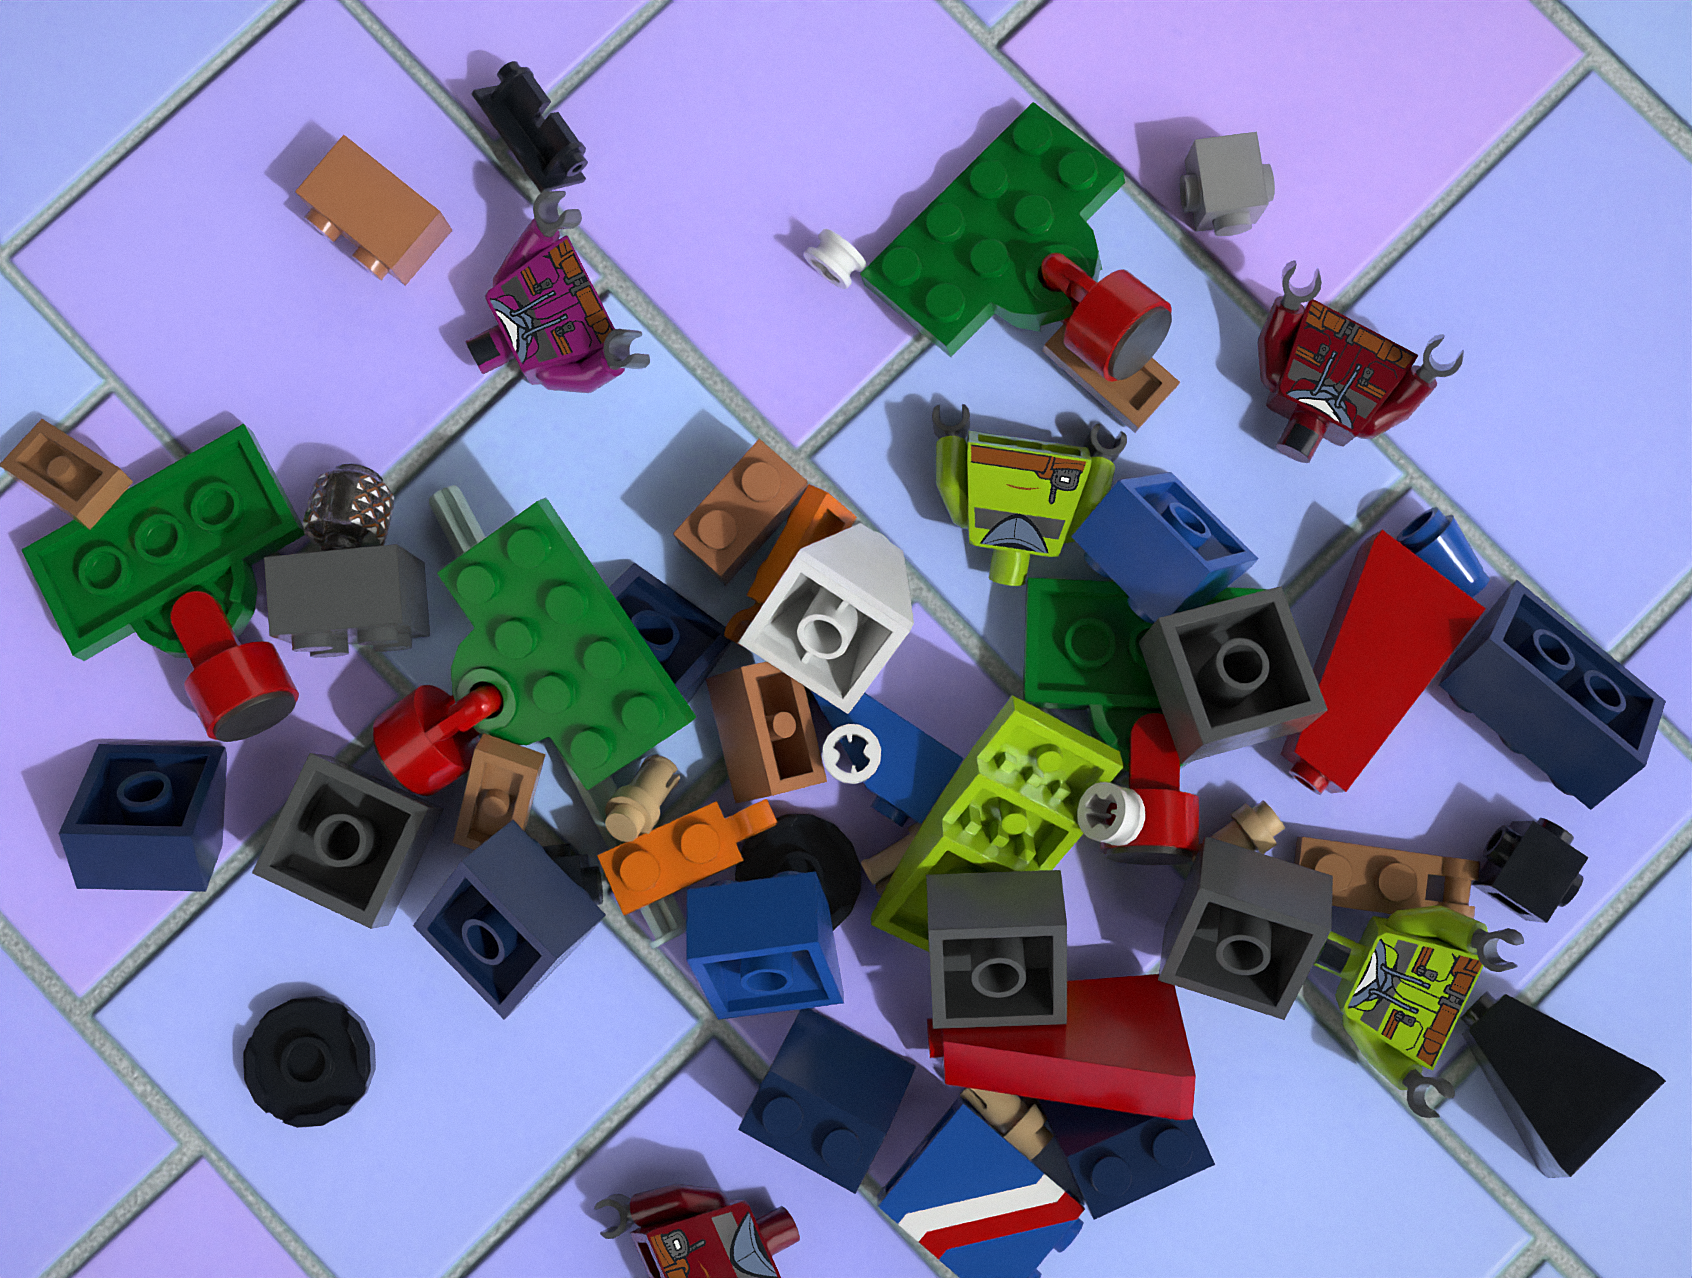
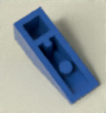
M809 689L832 731L846 724H857L871 730L877 737L881 747V761L876 772L866 781L862 782L868 791L876 795L870 807L900 827L904 826L908 818L921 824L964 758L865 692L850 713L847 714ZM847 736L839 740L840 745L851 764L855 766L856 771H862L870 762L863 754L867 745L866 741L858 736H852V743L848 742Z

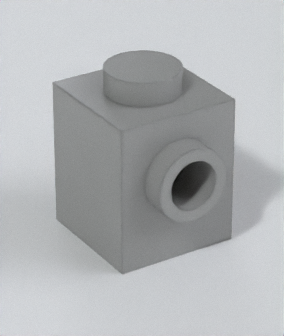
M1257 131L1194 140L1184 160L1186 174L1181 175L1179 186L1183 211L1185 213H1193L1195 232L1214 229L1216 236H1233L1252 229V224L1258 222L1268 207L1269 202L1273 201L1275 195L1273 170L1269 163L1262 164Z

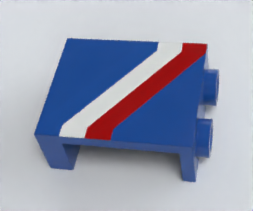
M960 1095L877 1194V1206L959 1278H1041L1042 1273L1037 1270L1038 1266L1052 1249H1055L1058 1253L1063 1252L1074 1241L1084 1224L1079 1218L1085 1210L1080 1199L1069 1189L1065 1191L985 1122L981 1114Z

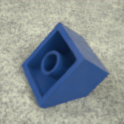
M1172 472L1118 480L1071 536L1085 551L1084 559L1088 565L1101 576L1113 579L1129 596L1127 601L1131 609L1140 618L1151 624H1154L1160 617L1203 607L1248 571L1259 559Z
M784 871L774 875L772 878L743 882L720 880L713 882L707 887L687 889L686 960L718 1020L844 1004V991L829 904L816 871L808 873Z

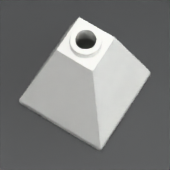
M862 523L801 548L738 643L849 714L914 625L903 550L892 544L883 534L872 531Z

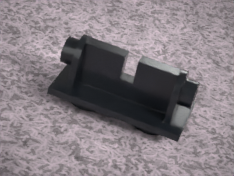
M511 61L498 71L497 77L501 81L499 85L473 90L471 95L540 193L585 182L586 177L582 170L588 164L587 159L584 157L586 147L577 139L559 112L550 113L546 119L543 118L542 114L551 103V100L536 81L529 67H521L517 61Z

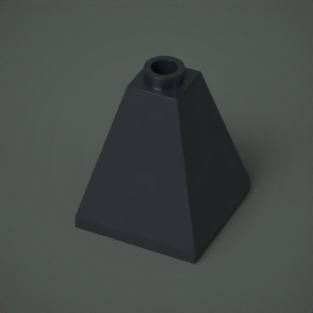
M1486 991L1460 1017L1468 1026L1462 1033L1463 1038L1537 1168L1547 1178L1572 1177L1666 1082L1655 1070L1507 994L1495 999Z

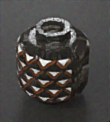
M357 464L336 466L335 469L320 474L312 485L303 518L304 533L313 544L320 547V551L382 546L386 543L394 510V495L383 482L382 477L374 470Z

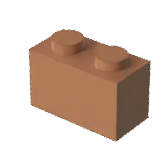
M344 134L295 191L310 209L304 216L305 220L333 243L342 235L358 249L352 254V257L381 281L389 273L406 286L453 231L440 210Z
M759 438L675 530L673 535L685 551L726 586L788 518L791 510L798 504L804 494L808 481Z
M767 661L739 667L706 678L735 804L827 782L804 685Z

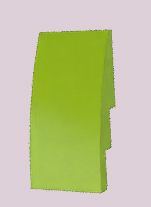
M1012 695L973 746L932 807L870 916L871 925L929 952L926 875L1053 870L1084 834L1080 829L1077 818V809L1081 797L1095 783H1110L1123 768L1120 752Z

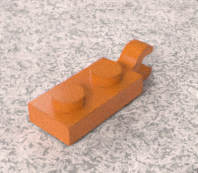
M809 484L798 504L791 510L782 533L767 559L760 565L756 578L747 593V596L754 600L755 604L732 616L727 623L724 636L743 647L738 643L798 551L801 548L852 527L857 517L828 492Z
M767 799L755 803L727 818H724L717 801L662 825L652 830L649 834L645 833L633 841L625 842L597 855L620 909L623 915L626 916L743 862L744 860L736 843L775 826L778 822Z

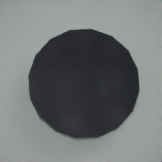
M785 814L777 817L778 823L775 826L745 840L740 852L744 861L736 865L735 881L743 882L772 878L774 875L784 871H797L801 873L816 871L829 904L834 931L851 914L861 891V864L853 843L835 824L815 815Z
M325 996L297 997L269 1010L258 1022L259 1024L254 1029L252 1037L247 1041L243 1052L244 1081L254 1103L266 1114L270 1112L275 1118L282 1120V1123L296 1128L323 1126L351 1112L368 1093L376 1070L375 1042L365 1021L347 1004Z

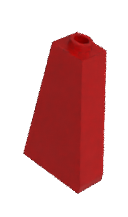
M1383 529L1368 537L1359 547L1313 667V672L1328 711L1303 731L1287 735L1280 754L1294 765L1289 771L1291 776L1318 795H1321L1324 790L1331 794L1347 792L1486 610L1485 607Z
M1159 974L1067 981V1024L933 1029V1018H927L930 1058L942 1057L946 1085L1174 1120L1193 1119L1195 1069L1175 985L1159 981Z

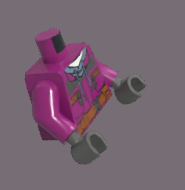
M547 191L537 196L533 206L534 219L511 248L493 277V287L484 296L498 325L465 342L483 375L516 359L531 385L541 384L548 390L589 394L622 375L625 368H646L650 364L649 354L640 353L630 355V345L633 340L643 335L642 331L614 328L569 237L566 235L559 239V230L573 229L580 225L582 221L580 210L568 209L559 217L558 203L565 197L566 191Z

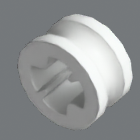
M822 229L818 234L819 246L816 248L808 247L803 253L804 257L829 282L841 289H848L852 284L851 272L854 270L862 271L866 266V261L840 235L832 230Z
M846 724L837 727L828 735L823 745L822 758L826 770L833 778L843 783L857 784L866 781L876 772L881 761V747L877 737L871 730L857 724ZM847 736L849 743H852V736H858L866 741L867 745L863 754L870 762L862 771L857 772L855 766L852 765L851 773H846L836 766L840 759V754L834 747L841 738Z
M1108 782L1095 783L1085 791L1080 799L1077 809L1078 824L1081 831L1089 839L1115 846L1127 845L1136 839L1143 828L1145 806L1141 796L1133 789ZM1111 802L1117 803V809L1111 810V814H1115L1116 819L1111 826L1106 825L1105 818H1111V814L1106 813V810Z

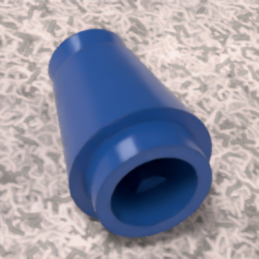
M1438 507L1431 508L1416 517L1397 537L1398 542L1472 598L1481 592L1490 581L1489 576L1483 571L1481 563L1454 516H1445Z

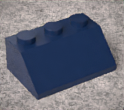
M1518 580L1507 588L1453 654L1438 685L1448 693L1450 699L1458 708L1467 713H1473L1498 734L1500 740L1508 749L1517 754H1523L1548 775L1558 790L1566 795L1574 796L1590 810L1646 767L1666 700Z

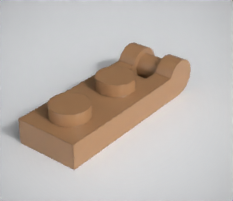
M1297 837L1294 864L1333 876L1332 906L1393 914L1396 910L1442 905L1474 919L1475 906H1469L1471 881H1478L1480 861L1309 837ZM1428 874L1445 877L1442 902L1425 900Z

